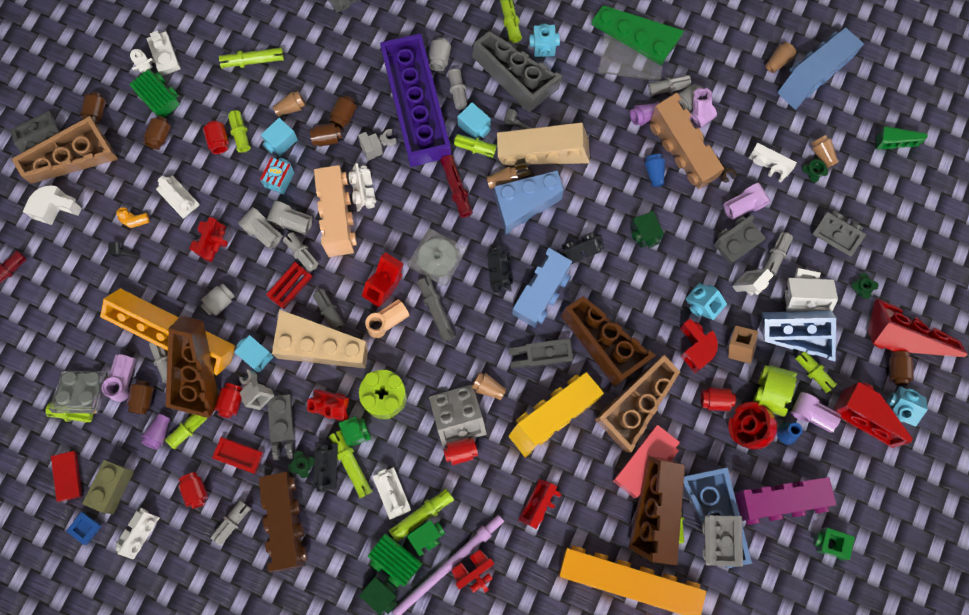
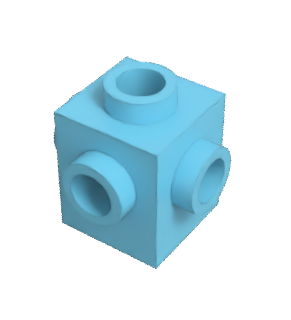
M540 24L539 26H534L533 34H530L529 37L530 47L534 48V57L555 56L556 46L560 45L559 33H555V25Z
M699 283L686 297V301L690 305L689 309L694 315L698 317L704 316L711 320H714L727 305L719 290L712 285L707 286Z
M901 386L896 393H891L887 400V404L900 422L904 421L915 427L928 410L926 397L913 389H905Z

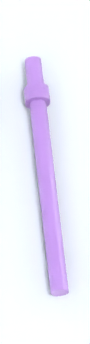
M497 515L485 527L481 526L472 539L392 610V613L394 615H402L482 541L486 542L492 537L491 533L504 522L503 519Z

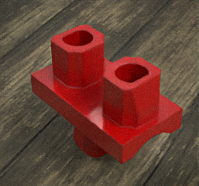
M211 217L208 218V221H200L198 232L202 234L200 240L192 241L189 249L204 260L212 262L219 247H227L228 242L223 239L226 226Z
M316 389L313 391V397L307 400V411L324 415L329 419L345 421L348 420L346 408L348 407L349 398L341 393L333 394Z
M478 550L470 556L477 567L471 573L467 571L463 563L452 569L454 578L457 581L456 586L459 590L476 579L477 582L470 586L473 593L480 588L485 593L489 591L486 584L493 578L489 573L482 578L479 575L493 566L494 562L491 558L488 559L481 550Z

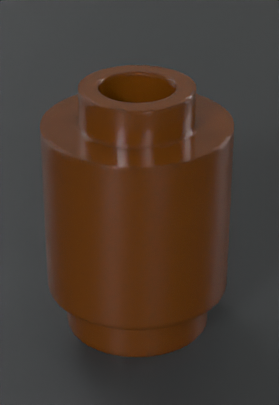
M90 92L84 95L80 112L81 120L90 116L99 125V121H102L106 100L101 94Z
M345 95L338 97L329 115L331 117L329 122H335V125L340 126L341 129L349 125L357 109V106L354 104L355 100Z
M159 116L151 118L143 136V143L150 148L160 150L161 146H164L171 130V126L168 124L169 121Z
M335 122L317 125L310 129L313 146L318 145L322 147L338 144L339 139L342 138L340 126H336Z
M906 351L892 352L891 358H889V380L897 386H907L909 382L914 380L913 358Z
M136 381V384H131L126 405L129 406L128 412L146 415L147 409L150 410L154 388L150 387L149 382Z

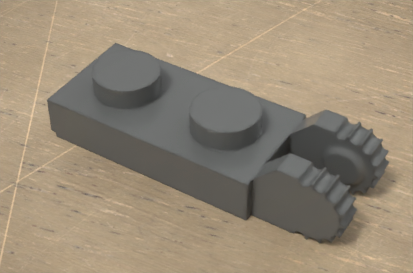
M570 339L526 344V346L510 348L508 350L509 355L513 356L527 353L528 359L510 363L511 369L528 366L532 368L574 361Z
M290 394L273 396L268 401L273 460H280L279 442H286L288 459L294 458L293 441H295L292 397Z

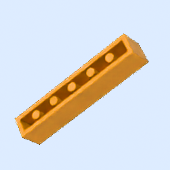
M118 289L103 299L100 316L167 351L169 327L179 318L122 289ZM206 331L213 371L215 375H218L231 364L235 345Z
M572 545L571 549H565L558 577L681 615H701L707 591L700 589L701 584L687 580L685 585L677 582L678 577L665 573L662 578L654 575L655 570L642 566L639 571L631 568L632 563L619 559L617 563L608 561L609 556L595 552L594 556L585 554L586 549Z

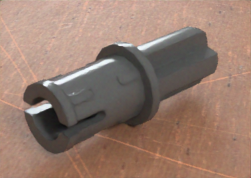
M325 290L316 291L313 294V298L322 311L320 313L321 316L326 318L331 329L337 331L342 329L345 324L336 311V305L332 304Z

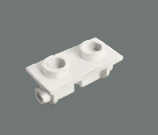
M139 49L131 51L130 57L136 65L132 69L135 72L140 71L143 73L147 69L153 68L151 64L154 63V60L152 58L147 59L146 55Z
M355 163L349 172L348 179L349 183L353 186L352 200L356 204L358 212L363 206H366L368 209L375 207L376 199L374 189L365 188V186L372 185L370 170L367 169V166L358 167V163Z
M173 175L171 177L161 176L158 179L159 187L156 190L183 219L200 205Z
M394 467L388 470L384 469L378 472L377 475L372 476L389 519L411 511Z
M144 508L136 511L128 524L133 529L131 532L125 529L119 540L115 543L117 554L134 559L150 532L154 529L159 517L150 514Z

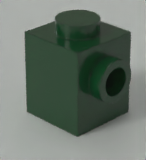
M654 211L633 218L630 225L632 228V238L635 243H639L641 248L646 246L652 248L660 244L664 232Z
M375 577L359 595L379 615H383L384 612L389 614L398 604L395 601L398 597L395 593L397 588L388 580L383 582L378 577Z

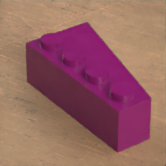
M830 477L734 493L739 515L742 516V521H746V525L761 523L760 518L768 517L769 521L784 519L783 514L791 513L792 518L805 516L806 510L814 509L815 514L829 512L830 506H836Z

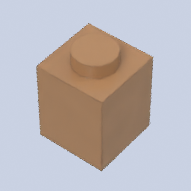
M735 326L729 344L728 358L751 364L757 346L758 331Z

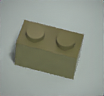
M104 460L82 504L102 513L114 514L134 471L114 462Z

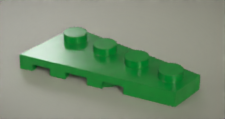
M604 5L596 14L591 24L660 66L665 62L684 33L683 30Z

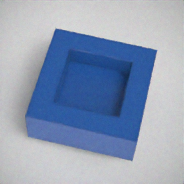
M80 512L66 532L83 545H88L102 525L87 513Z

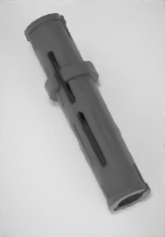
M426 277V280L425 278L418 280L417 285L424 297L423 303L427 305L442 342L454 339L456 336L440 303V295L436 294L430 277Z

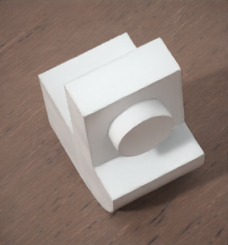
M44 186L37 189L29 197L23 212L34 220L52 225L59 210L79 216L82 208L75 202L76 199L66 195L57 186Z

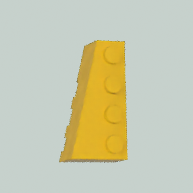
M587 372L581 377L578 374L572 377L567 382L569 386L565 389L559 387L550 395L552 398L546 402L543 399L533 407L535 410L529 415L526 412L516 420L518 424L508 437L525 458L532 453L538 444L541 446L556 430L560 431L572 418L579 416L604 394Z

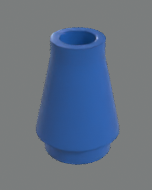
M653 154L645 157L646 162L644 164L652 187L665 185V159H663V155Z
M783 422L777 427V437L784 444H794L803 430L798 423Z

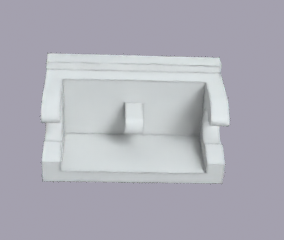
M789 278L787 281L788 290H785L786 311H833L838 300L834 280Z

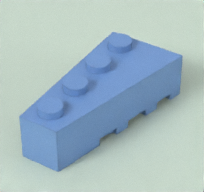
M844 28L839 33L835 31L828 38L827 43L823 41L815 49L814 53L810 51L804 57L802 63L798 61L790 69L791 75L778 91V94L796 110L805 98L808 99L820 85H824L834 73H837L858 53L864 43L847 28Z
M728 468L684 477L683 487L702 524L705 521V515L740 516ZM742 526L743 565L752 564ZM725 566V568L737 567V566Z

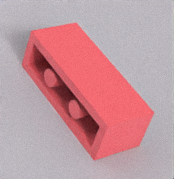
M657 425L618 473L613 482L634 499L637 498L641 493L648 456L672 460L679 451L676 447L680 442Z

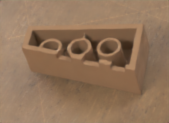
M90 116L12 158L20 175L31 184L118 160L98 124Z

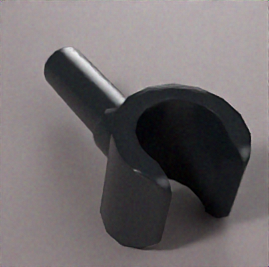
M119 242L108 243V251L113 257H120L121 255L137 259L140 257V253L121 250V243Z

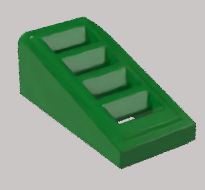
M885 126L877 134L875 149L917 147L927 139L928 134Z

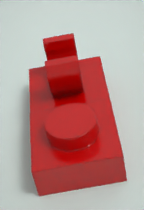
M539 479L518 520L525 525L537 529L544 519L547 506L555 508V505L550 501L552 496H561L556 491L557 486Z

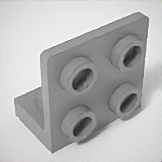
M472 385L429 397L443 447L447 446L446 443L459 439H472L487 435L474 389L471 388Z

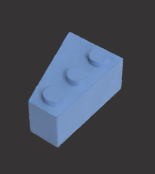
M558 170L494 187V196L505 235L520 224L527 222L534 215L540 214L562 200L564 190Z
M548 248L545 253V260L535 270L536 274L529 285L525 287L512 312V315L534 328L538 323L542 324L548 315V312H546L548 306H554L560 296L557 293L561 286L565 288L571 278L569 272L572 261L551 248Z
M831 310L762 312V336L765 342L789 349H797L810 355H818L835 361L836 317Z

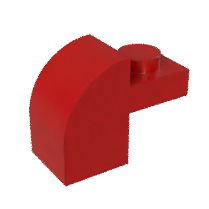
M385 252L380 257L376 272L366 281L362 297L380 308L398 286L403 276L401 271L404 263Z
M690 318L681 326L680 330L693 346L681 355V358L694 373H697L716 355L718 341L713 330L705 336L702 326Z

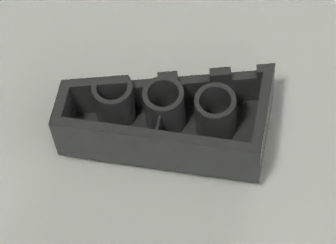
M489 31L474 42L472 58L528 112H531L559 89L563 77L561 74L553 73L543 63L540 62L538 64L531 60L528 54L513 49L510 43Z

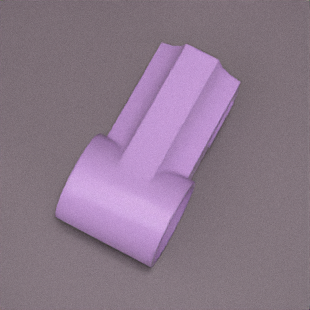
M698 88L694 91L693 111L690 112L691 117L689 118L695 128L699 127L701 129L717 116V112L712 105V91L708 88Z
M756 183L744 190L742 194L725 202L723 207L728 218H731L733 221L752 210L754 212L769 204L771 200L760 183Z
M121 354L115 355L109 377L102 384V392L105 396L116 402H122L128 398L130 391L129 383L136 359ZM119 385L118 392L113 394L114 388Z
M800 392L790 413L795 418L804 422H811L830 433L834 432L841 420V414L820 404L816 397L804 392Z

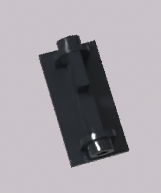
M594 232L581 236L582 240L574 243V240L561 244L562 248L558 249L557 252L563 253L564 257L571 260L573 264L583 260L581 255L583 250L586 258L601 253L604 245L602 241L598 242V239L602 238V235H594Z
M497 245V248H491L489 253H487L489 269L497 270V272L489 273L490 288L495 293L501 292L502 288L512 292L513 276L509 271L510 253L507 249Z
M315 442L313 488H317V492H326V489L336 490L338 444Z

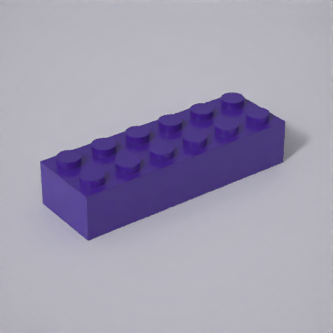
M421 33L380 42L410 167L439 161L443 156L451 155V147Z

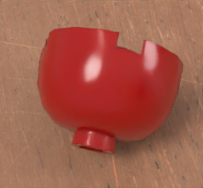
M744 403L736 408L734 417H730L728 431L731 438L742 447L751 450L762 449L775 439L777 434L775 416L769 409L759 405V403Z

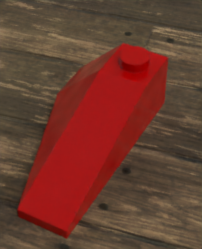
M876 299L874 302L868 333L876 347L909 353L956 357L967 356L968 353L961 341L937 328L930 330L917 317L912 320L902 315L903 310L897 306Z

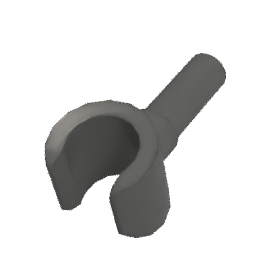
M507 110L504 122L507 125H516L523 130L531 129L516 119L518 113L515 110Z

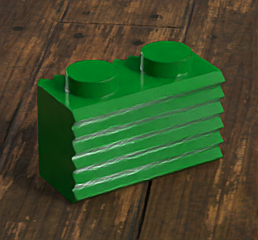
M147 69L146 72H143V74L129 84L156 116L164 118L180 105L176 99L179 97L171 86L168 89L164 86L166 82L158 72L154 75L150 69Z
M386 533L367 556L371 559L369 564L378 572L382 569L389 574L387 579L396 587H399L400 584L405 587L423 565L421 561Z

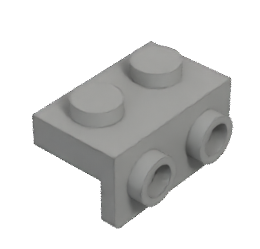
M705 515L702 530L705 535L703 557L706 560V565L743 566L742 516Z

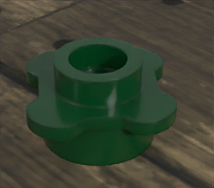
M814 158L810 164H805L802 167V171L808 174L810 181L813 183L818 182L820 177L827 176L829 172L825 163L818 158Z
M862 273L859 275V279L852 283L851 287L857 295L862 296L864 299H869L871 293L878 289L879 284L876 281H872L868 274Z
M301 451L296 452L293 462L288 465L289 472H295L303 479L307 478L311 467L314 466V458L304 456ZM304 463V466L300 467L299 464Z

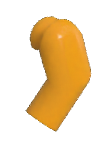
M121 207L116 211L119 222L129 228L150 223L147 213L135 216L128 212V209L125 207Z

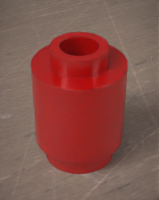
M218 121L208 122L203 128L208 149L213 154L225 153L228 150L229 141L224 124Z
M225 383L224 388L220 390L215 405V410L218 411L217 415L225 418L237 415L242 400L240 392L243 390L242 387Z
M707 388V390L701 391L702 408H707L709 411H730L731 407H735L736 396L729 388Z
M463 438L446 443L447 448L443 449L446 462L451 461L452 466L473 460V457L478 456L474 438Z
M196 472L186 474L178 479L180 483L178 487L186 507L191 506L192 509H196L206 504L205 500L208 499V495L201 477Z

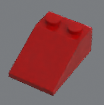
M858 382L842 391L833 408V411L841 414V419L891 448L911 443L913 438L881 394L874 391L871 385Z

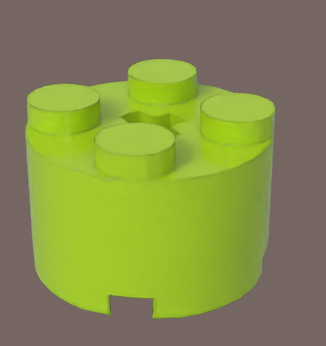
M765 365L758 380V384L762 385V387L758 388L753 402L765 406L773 414L785 417L788 411L785 406L786 403L791 402L797 373L772 365Z
M377 370L368 373L363 379L359 388V399L366 411L373 417L390 419L405 407L407 392L398 375L388 370ZM385 390L388 395L381 399L378 394Z

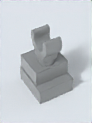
M387 129L380 137H377L376 133L368 136L366 132L358 135L360 146L367 161L383 154L382 145L394 146L397 143L396 138L387 139L388 136L392 135V129Z
M247 369L248 379L240 377V382L246 386L240 392L245 407L260 410L274 396L272 389L258 384L257 373Z

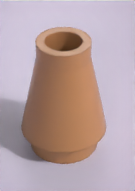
M788 42L779 44L765 65L766 69L771 73H775L795 58L796 49Z
M292 91L277 104L273 105V109L277 116L281 117L282 115L303 110L302 108L306 106V103L299 91Z
M827 135L811 143L813 147L811 150L825 163L827 168L839 162L832 140Z
M509 166L491 176H487L489 188L492 189L495 186L518 181L519 178H517L515 167L510 168Z
M479 372L471 388L476 390L475 393L501 400L506 392V388L501 386L486 372L485 374Z

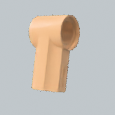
M398 299L378 313L370 314L367 317V332L373 338H380L387 330L409 317V313ZM374 322L382 324L381 328L377 330L372 329L370 326Z

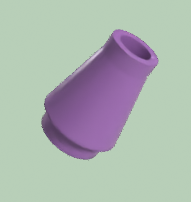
M659 102L635 105L630 110V118L633 124L642 126L649 122Z
M158 414L141 436L143 438L141 443L149 448L158 450L164 444L168 424L171 419Z

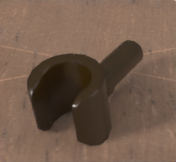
M717 156L724 168L721 174V181L724 183L729 182L726 173L732 179H735L737 176L736 171L730 168L727 169Z
M526 163L514 166L517 178L524 176L533 177L535 175L534 172L528 169Z

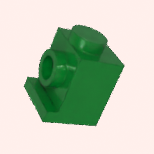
M355 416L339 423L348 447L351 448L371 440L364 418L358 419Z
M430 520L407 535L418 555L423 556L425 554L423 549L427 548L429 551L440 544L438 539L445 532L438 522L434 524Z
M821 528L820 532H816L813 544L817 546L816 552L835 557L839 560H850L855 537L830 528ZM829 539L833 542L831 548L828 547Z

